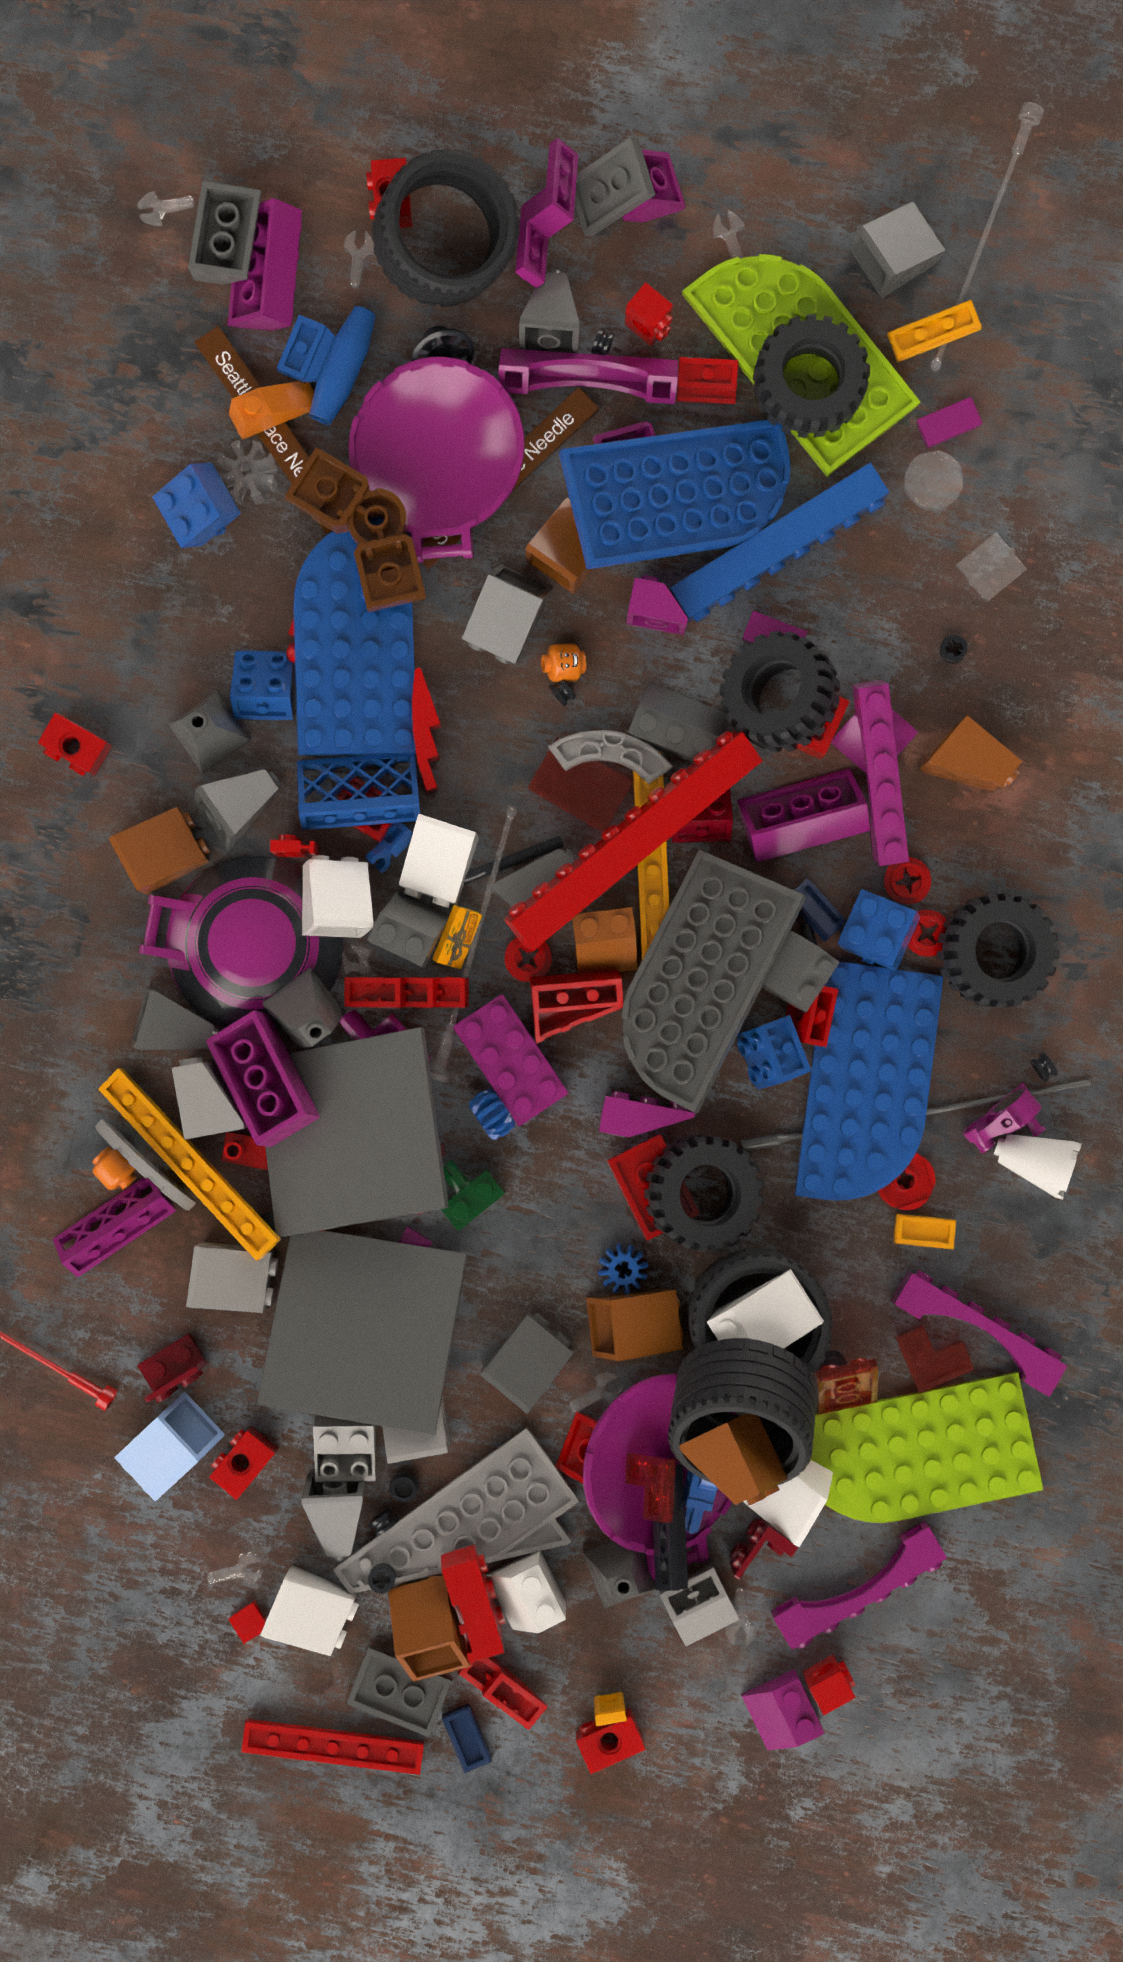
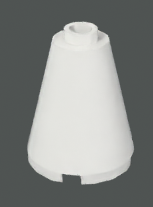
M1007 1134L1006 1139L999 1138L994 1155L999 1156L998 1163L1055 1198L1063 1200L1077 1161L1076 1157L1080 1151L1081 1143Z

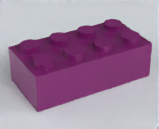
M503 994L453 1026V1029L518 1126H521L569 1094Z
M254 1010L206 1040L256 1145L273 1147L320 1118L269 1014Z

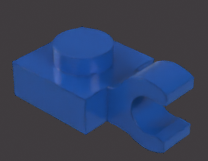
M401 822L393 823L381 843L379 842L374 849L368 852L366 859L371 864H374L380 858L375 867L381 873L385 872L390 866L391 855L397 857L408 847L413 832Z

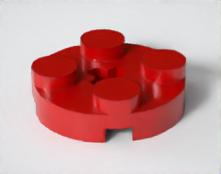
M915 1153V1156L903 1171L906 1175H912L913 1180L909 1181L908 1188H904L902 1184H897V1179L900 1178L899 1175L890 1184L877 1191L880 1198L891 1207L901 1210H912L922 1206L929 1199L936 1183L935 1173L930 1162L918 1153Z

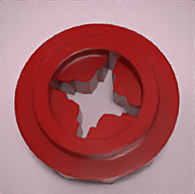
M909 857V862L890 864L884 874V888L889 897L899 904H914L921 901L928 894L931 887V875L928 868L923 862ZM904 868L908 877H919V880L910 884V894L905 885L895 884V882L903 878Z
M934 910L918 911L920 919L907 947L918 956H935L937 951H942L943 943H938L939 934L946 932L947 928L943 926L946 918ZM920 925L926 929L937 926L931 933L934 943L927 938L917 941L922 934Z
M518 938L512 940L504 956L508 972L514 978L523 982H530L529 977L544 976L548 972L552 961L551 951L546 942H543L536 948L539 951L533 958L537 966L535 969L529 964L518 968L523 959L519 949L521 948L528 954L532 951L525 948Z

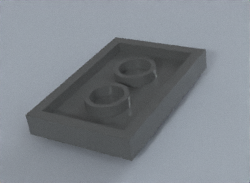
M628 138L577 173L575 206L585 236H594L655 196L638 138Z
M369 1644L346 1704L430 1737L451 1685L452 1677L441 1674L413 1682L395 1657V1654Z

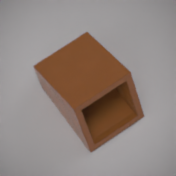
M566 497L528 543L525 553L527 563L574 595L592 569L586 568L571 502Z
M966 715L951 729L920 766L919 770L923 773L992 792L998 787L1003 789L1006 785H1010L1020 774L1017 768L1023 761Z
M178 807L108 838L135 889L146 895L152 894L210 862L207 856L210 853V849L203 837L197 838L192 828L196 827V824L188 811L183 812Z
M632 907L579 913L572 918L578 973L637 970L636 932Z
M659 1288L633 1291L629 1294L616 1293L586 1297L593 1357L623 1361L683 1350L682 1340L684 1333L679 1321L680 1300L676 1295V1290Z
M747 1413L679 1445L680 1451L735 1505L747 1500L748 1505L761 1501L779 1491L778 1484L788 1479L765 1428L757 1415Z
M432 1575L426 1578V1580L415 1583H403L397 1588L388 1591L395 1657L413 1682L471 1667L467 1657L465 1637L460 1634L458 1627L460 1622L455 1607H452L443 1575Z

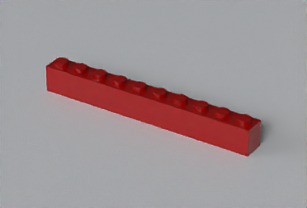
M726 731L715 740L717 744L709 751L705 749L693 758L694 763L686 770L682 768L676 771L670 777L671 782L664 788L658 787L647 796L648 801L641 807L635 806L624 815L625 820L618 826L612 825L601 834V840L594 845L589 844L581 849L578 853L579 858L573 863H566L558 868L555 872L556 877L548 883L543 882L536 886L531 892L532 896L525 902L520 901L508 910L509 915L503 920L522 945L534 951L759 765L763 760L744 733Z

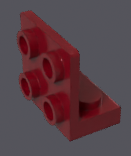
M728 789L672 836V843L731 842L733 824L731 790Z
M188 1333L137 1365L152 1392L144 1397L146 1403L153 1399L159 1403L178 1390L177 1385L179 1383L184 1388L204 1374L202 1368L208 1362L191 1333Z
M762 1517L760 1519L754 1518L746 1530L748 1536L742 1544L738 1542L730 1552L729 1558L731 1560L729 1563L733 1576L738 1580L741 1578L766 1541L768 1542L767 1546L780 1556L786 1553L793 1557L799 1547L790 1542Z

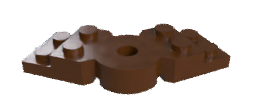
M316 447L284 496L286 501L310 514L313 520L336 534L350 531L352 539L358 545L354 551V556L368 612L427 599L413 540L406 535L408 518L400 498L393 492L383 488H375V490L370 491L366 476ZM376 516L385 518L384 522L377 526L370 524V521Z

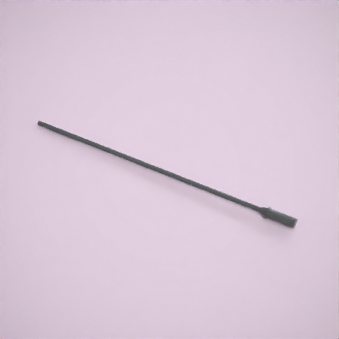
M1090 1079L1029 1091L1032 1095L1087 1086L1091 1085ZM1008 1094L927 1109L926 1115L999 1102ZM776 1132L773 1135L741 1140V1148L747 1152L774 1146L780 1147L781 1144L787 1141L801 1139L802 1132L790 1135L777 1134Z

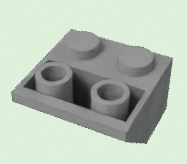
M316 1415L313 1424L315 1482L376 1481L377 1425Z
M713 1564L688 1575V1589H680V1591L659 1590V1595L685 1646L739 1620Z

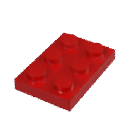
M661 1134L606 1160L646 1241L663 1233L653 1224L654 1218L648 1214L646 1208L649 1205V1199L644 1198V1189H649V1181L645 1180L647 1173L653 1172L655 1166L652 1162L656 1156L661 1157L664 1154L663 1149L666 1147ZM683 1180L680 1188L681 1206L686 1215L694 1218L700 1213Z

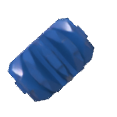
M489 1088L483 1092L481 1091L469 1101L470 1109L491 1139L496 1140L504 1137L515 1127L514 1119L494 1090Z
M617 1243V1254H614L610 1248H607L605 1251L611 1259H599V1263L608 1266V1268L598 1270V1275H610L604 1279L603 1285L605 1287L609 1286L614 1281L613 1293H617L620 1285H623L625 1294H629L630 1288L628 1284L632 1283L638 1290L641 1288V1285L636 1278L647 1279V1274L638 1271V1269L647 1268L648 1262H637L644 1254L642 1251H638L632 1256L631 1254L634 1249L632 1244L627 1246L625 1253L621 1243ZM621 1261H626L628 1268L631 1269L629 1274L624 1272L625 1276H620L618 1269L615 1268L617 1263L622 1265Z

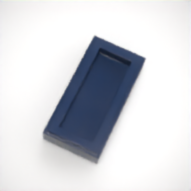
M808 877L794 889V891L806 897L799 915L824 942L847 922Z
M470 1703L442 1714V1721L464 1774L492 1762V1756Z

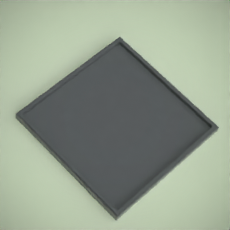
M420 1027L289 1053L320 1118L273 1147L265 1146L275 1231L279 1237L449 1208L424 1028Z
M321 1230L290 1236L257 1405L436 1435L468 1255L466 1253Z

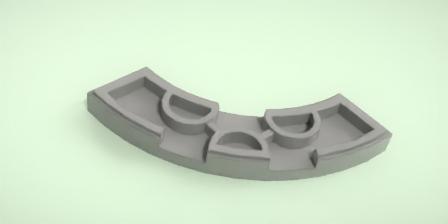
M582 731L568 735L548 746L565 772L585 762L610 761L633 770L649 785L673 767L658 750L645 741L643 742L638 738L618 731Z
M103 1119L95 1126L96 1130L107 1143L129 1160L128 1163L142 1176L148 1177L161 1189V1192L185 1210L189 1211L196 1202L184 1188L151 1163L120 1131Z

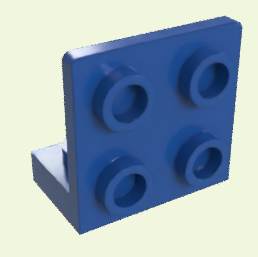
M285 651L235 652L230 692L235 719L293 720L294 708L291 688L294 664L288 660Z
M790 1015L737 1035L738 1050L746 1060L749 1068V1079L756 1086L757 1090L781 1084L811 1072Z

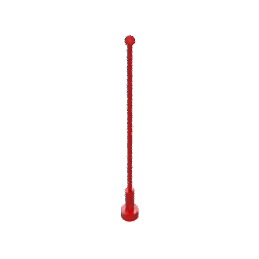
M0 1331L1 1339L68 1378L67 1382L97 1399L95 1406L103 1411L110 1407L118 1393L117 1389L108 1384L103 1389L76 1372L70 1373Z

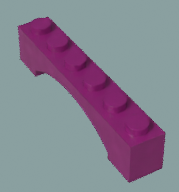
M501 348L499 383L508 393L528 394V391L542 388L582 386L621 391L644 398L646 402L675 404L678 360Z
M883 680L852 684L855 713L859 723L867 773L873 860L879 866L909 862L889 684Z
M920 1270L916 1274L910 1271L906 1272L890 1299L893 1304L918 1319H921L925 1314L945 1315L967 1321L985 1330L1011 1355L1020 1371V1380L1050 1397L1067 1368V1365L1060 1362L1062 1355L1047 1346L1044 1351L1034 1346L1037 1340L1020 1331L1018 1336L1008 1331L1011 1326L997 1316L993 1320L988 1319L982 1315L985 1309L970 1300L967 1305L957 1300L959 1296L957 1292L943 1285L941 1290L931 1284L934 1279Z
M922 1521L900 1534L901 1542L892 1558L876 1575L859 1587L842 1595L817 1601H799L794 1596L772 1609V1617L791 1650L796 1647L801 1649L808 1646L814 1640L813 1637L821 1632L829 1633L839 1626V1622L848 1616L850 1618L859 1616L865 1611V1606L874 1601L880 1603L890 1597L891 1591L899 1586L902 1588L910 1586L917 1580L916 1576L925 1571L930 1573L940 1568L943 1564L942 1561L947 1559L927 1523Z

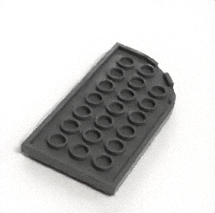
M698 851L629 986L623 1004V1041L627 1055L640 1077L661 1096L698 1114L806 900L803 894L706 852Z

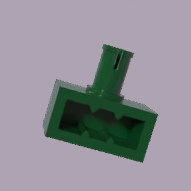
M452 1159L446 1166L453 1175L445 1166H443L445 1180L454 1190L452 1193L454 1196L448 1200L449 1208L440 1210L456 1230L459 1231L501 1198L506 1191L488 1168L474 1180H468Z

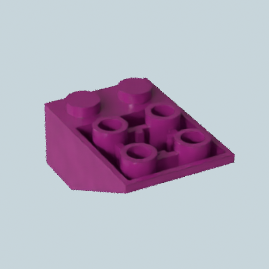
M612 1090L611 1096L604 1095L598 1131L631 1137L694 1118L695 1113L670 1101V1105L667 1107L659 1105L660 1100L656 1098L641 1096L640 1101L629 1099V1093Z

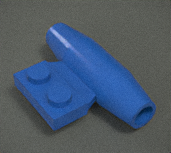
M355 306L336 336L332 334L326 325L298 315L276 368L278 373L303 383L316 382L309 416L322 424H332L353 389L368 353L376 315L370 310Z

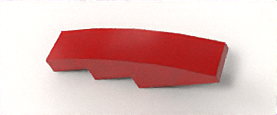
M420 667L415 669L412 694L413 735L417 761L427 794L439 790L429 763L440 759L431 731L442 727Z
M344 977V1007L466 1008L469 1007V977Z
M493 1656L470 1663L471 1667L458 1670L460 1676L482 1691L483 1697L528 1730H530L548 1707L541 1698Z

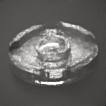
M943 451L919 454L910 462L904 474V488L907 497L916 506L924 510L937 511L948 507L958 498L963 488L960 464L951 455Z

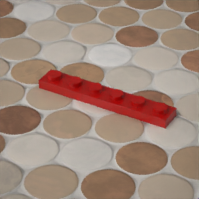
M246 1719L241 1752L420 1775L425 1741Z

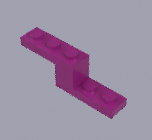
M556 138L549 144L546 188L521 205L515 273L535 288L545 283L549 237L574 220L579 154L559 138Z

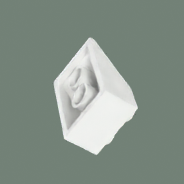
M790 1269L719 1308L707 1321V1324L718 1340L749 1338L772 1343L784 1349L821 1325L824 1320Z

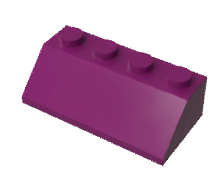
M275 198L260 203L248 279L231 283L227 326L275 331L291 326L294 315L293 301L296 289L297 262L299 259V238L302 229L301 209Z
M850 768L737 800L748 844L756 862L870 831L867 802Z

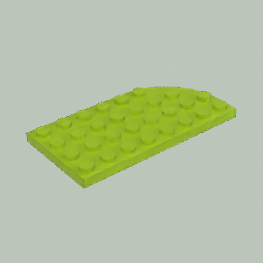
M759 254V256L745 258L736 257L716 265L682 291L683 297L733 360H738V366L753 385L755 383L753 373L764 341L768 335H773L774 329L781 323L787 326L791 318L798 316L800 321H804L807 314H816V320H823L824 316H829L833 318L831 323L839 326L840 322H843L849 326L847 333L850 336L853 333L858 335L861 339L858 346L860 348L865 347L868 354L866 363L870 364V375L868 377L867 391L853 418L847 424L843 423L839 430L833 433L828 430L824 436L817 438L814 437V433H808L806 438L798 437V431L791 430V433L826 477L835 472L921 403L830 287L817 274L802 264L799 266L783 260L780 256ZM801 354L791 358L786 363L783 371V377L789 389L804 399H824L832 395L838 386V375L832 364L815 354Z
M1017 1371L819 1412L815 1415L813 1449L810 1460L833 1472L828 1500L825 1505L839 1514L855 1520L872 1523L894 1522L1043 1490Z

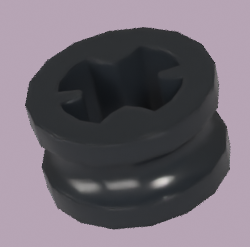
M601 327L593 343L591 353L599 352L601 355H607L613 343L615 333L607 334L605 329Z
M959 635L946 637L940 646L941 657L947 663L954 664L960 662L967 653V642ZM949 642H952L954 646L960 645L961 649L958 651V656L946 652Z
M560 680L555 685L550 684L548 686L556 699L564 707L568 705L567 701L569 699L574 700L576 698L574 692L564 680Z
M1045 1053L1039 1054V1059L1030 1060L1031 1066L1043 1082L1049 1081L1050 1075H1058L1055 1065Z
M390 1508L381 1512L368 1523L370 1528H375L376 1532L374 1534L376 1537L384 1534L398 1522L396 1517L393 1518L391 1516L392 1510Z
M379 1563L373 1566L368 1576L370 1588L374 1592L381 1594L390 1591L396 1579L395 1570L386 1563ZM379 1571H385V1576H390V1579L386 1580L385 1585H379V1580L376 1582L374 1580V1577L378 1576Z

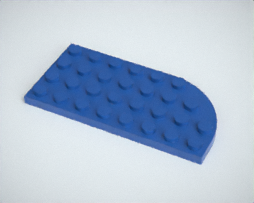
M768 420L562 449L559 452V457L586 568L594 569L725 548L742 543L757 534L780 510L784 502L786 486L790 481V456L785 433L781 431L783 426L778 422L773 426Z
M372 518L370 524L375 526L381 525L384 519ZM350 531L341 534L331 532L325 536L304 561L295 584L293 625L298 755L414 753L416 755L412 719L414 684L412 602L368 612L354 556V551L358 545L352 539Z
M846 962L838 964L824 985L838 989L827 1047L813 1046L794 1196L835 1201L861 1198L890 1184L909 1165L920 1145L925 1127L943 976L902 970L894 971L888 968Z

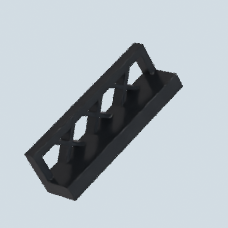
M682 1464L650 1465L655 1589L660 1591L688 1589Z

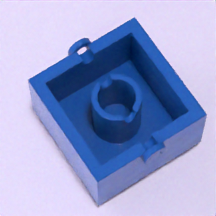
M212 462L189 464L152 497L181 548L203 546L214 536L225 533V527L241 514Z
M861 889L837 944L843 950L862 957V961L873 965L877 963L897 971L920 916L913 909Z

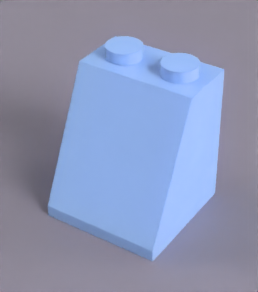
M183 1392L114 1458L136 1480L142 1489L156 1501L196 1465L225 1434L186 1392Z

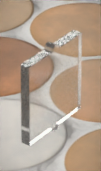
M997 532L956 564L957 568L969 581L968 585L974 587L986 603L1027 570L1014 554L1015 549L1009 548Z

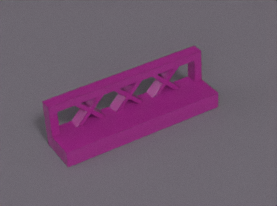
M143 1177L52 1239L61 1263L78 1278L176 1212L174 1204L148 1177ZM151 1186L153 1192L140 1199L141 1192ZM127 1204L124 1212L114 1215L119 1206ZM98 1220L102 1221L97 1230L89 1232L92 1224ZM73 1237H77L75 1244L66 1250L64 1243Z

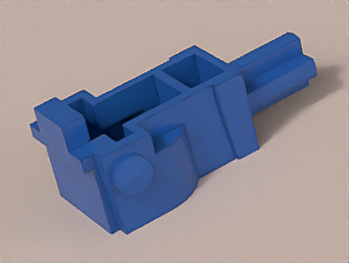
M688 1470L683 1488L684 1505L686 1507L685 1530L688 1533L694 1534V1532L698 1533L704 1510L712 1512L718 1488L713 1483L705 1481Z

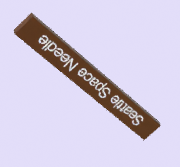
M219 326L194 342L232 398L260 388V385ZM284 422L257 435L290 483L293 484L308 461L309 456ZM318 523L326 535L333 532L330 529Z
M579 387L524 438L523 464L512 492L599 411V407ZM461 535L424 538V547L455 545L461 541ZM442 558L425 559L421 563L429 571Z

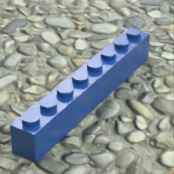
M870 462L673 585L669 591L687 616V623L692 620L698 623L711 614L710 609L720 604L723 607L736 598L734 594L744 588L747 592L761 583L759 578L767 573L773 576L786 567L784 564L786 561L793 557L795 560H799L811 551L809 547L818 541L822 545L836 536L834 531L842 526L848 529L861 520L859 517L866 511L872 514L886 504L884 500L888 496L889 490Z

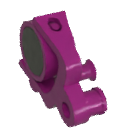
M1022 1082L1007 1096L992 1106L985 1116L970 1124L963 1131V1135L970 1143H974L980 1153L988 1151L995 1145L996 1141L993 1137L1004 1133H1012L1021 1129L1024 1125L1030 1130L1032 1137H1037L1046 1129L1034 1118L1041 1110V1105Z

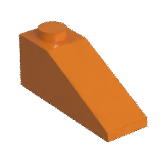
M300 381L260 387L232 398L229 416L243 440L310 412L314 391L309 382L303 383Z

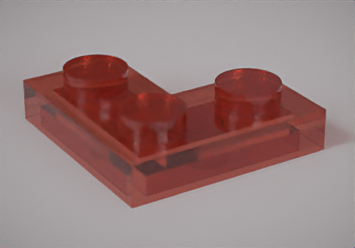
M922 1325L894 1336L919 1393L975 1370L961 1340L934 1352Z
M627 1452L625 1483L645 1487L643 1518L663 1523L672 1522L676 1459Z

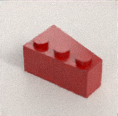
M618 970L529 977L533 1034L536 1044L561 1031L563 1033L571 1030V1027L585 1021L590 1022L623 1008L622 978Z
M475 1544L442 1554L441 1570L452 1607H455L460 1625H458L460 1634L465 1636L467 1642L469 1664L505 1653L502 1624H506V1619L502 1606L496 1607L494 1598H497V1592L493 1580L487 1581L485 1572H488V1565L484 1554H478Z

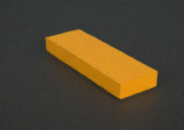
M968 300L887 332V337L898 363L981 330L982 326L972 300Z

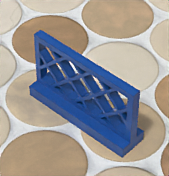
M415 753L362 755L297 761L298 810L302 830L416 821L418 814H420ZM410 762V767L402 775L392 768L396 763ZM367 765H377L381 768L373 777L363 771ZM338 767H347L351 770L343 780L333 773ZM317 769L322 774L312 782L304 776V770ZM386 773L397 779L389 788L378 782ZM357 775L367 781L359 790L349 785ZM327 778L337 784L329 793L319 787ZM404 784L412 790V794L398 796L394 791ZM372 786L382 792L379 797L368 798L364 794ZM343 788L353 795L349 800H337L335 796ZM313 791L323 797L320 802L305 803V799Z

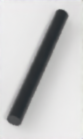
M560 835L469 870L464 885L564 847Z

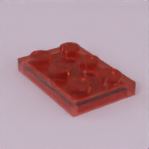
M549 750L527 790L603 833L612 821L634 781L599 761L585 762L565 772Z
M858 1358L847 1365H827L822 1367L820 1371L815 1372L818 1388V1414L877 1402L878 1367L876 1359Z

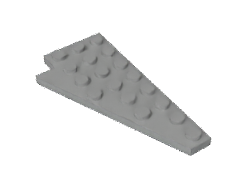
M526 1426L400 1518L384 1534L378 1537L375 1536L352 1553L346 1560L334 1566L333 1571L349 1594L371 1590L368 1584V1576L373 1566L379 1563H386L393 1567L396 1573L394 1584L441 1574L442 1554L474 1544L478 1554H484L487 1563L568 1545L572 1542L571 1538L556 1518L578 1503L579 1498ZM379 1571L378 1576L374 1577L375 1582L379 1580V1585H385L386 1580L390 1579V1576H385V1571Z

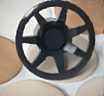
M434 326L423 334L422 339L414 347L411 361L417 360L420 353L427 356L426 358H453L454 356L463 358L467 356L466 361L471 364L474 357V346L471 339L465 333L455 329H447L444 326ZM463 340L468 345V349H459L457 346Z

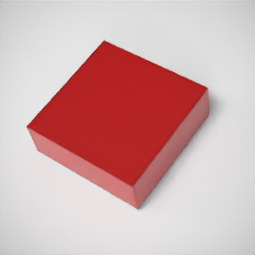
M255 1600L228 1618L243 1644L261 1634L267 1620Z

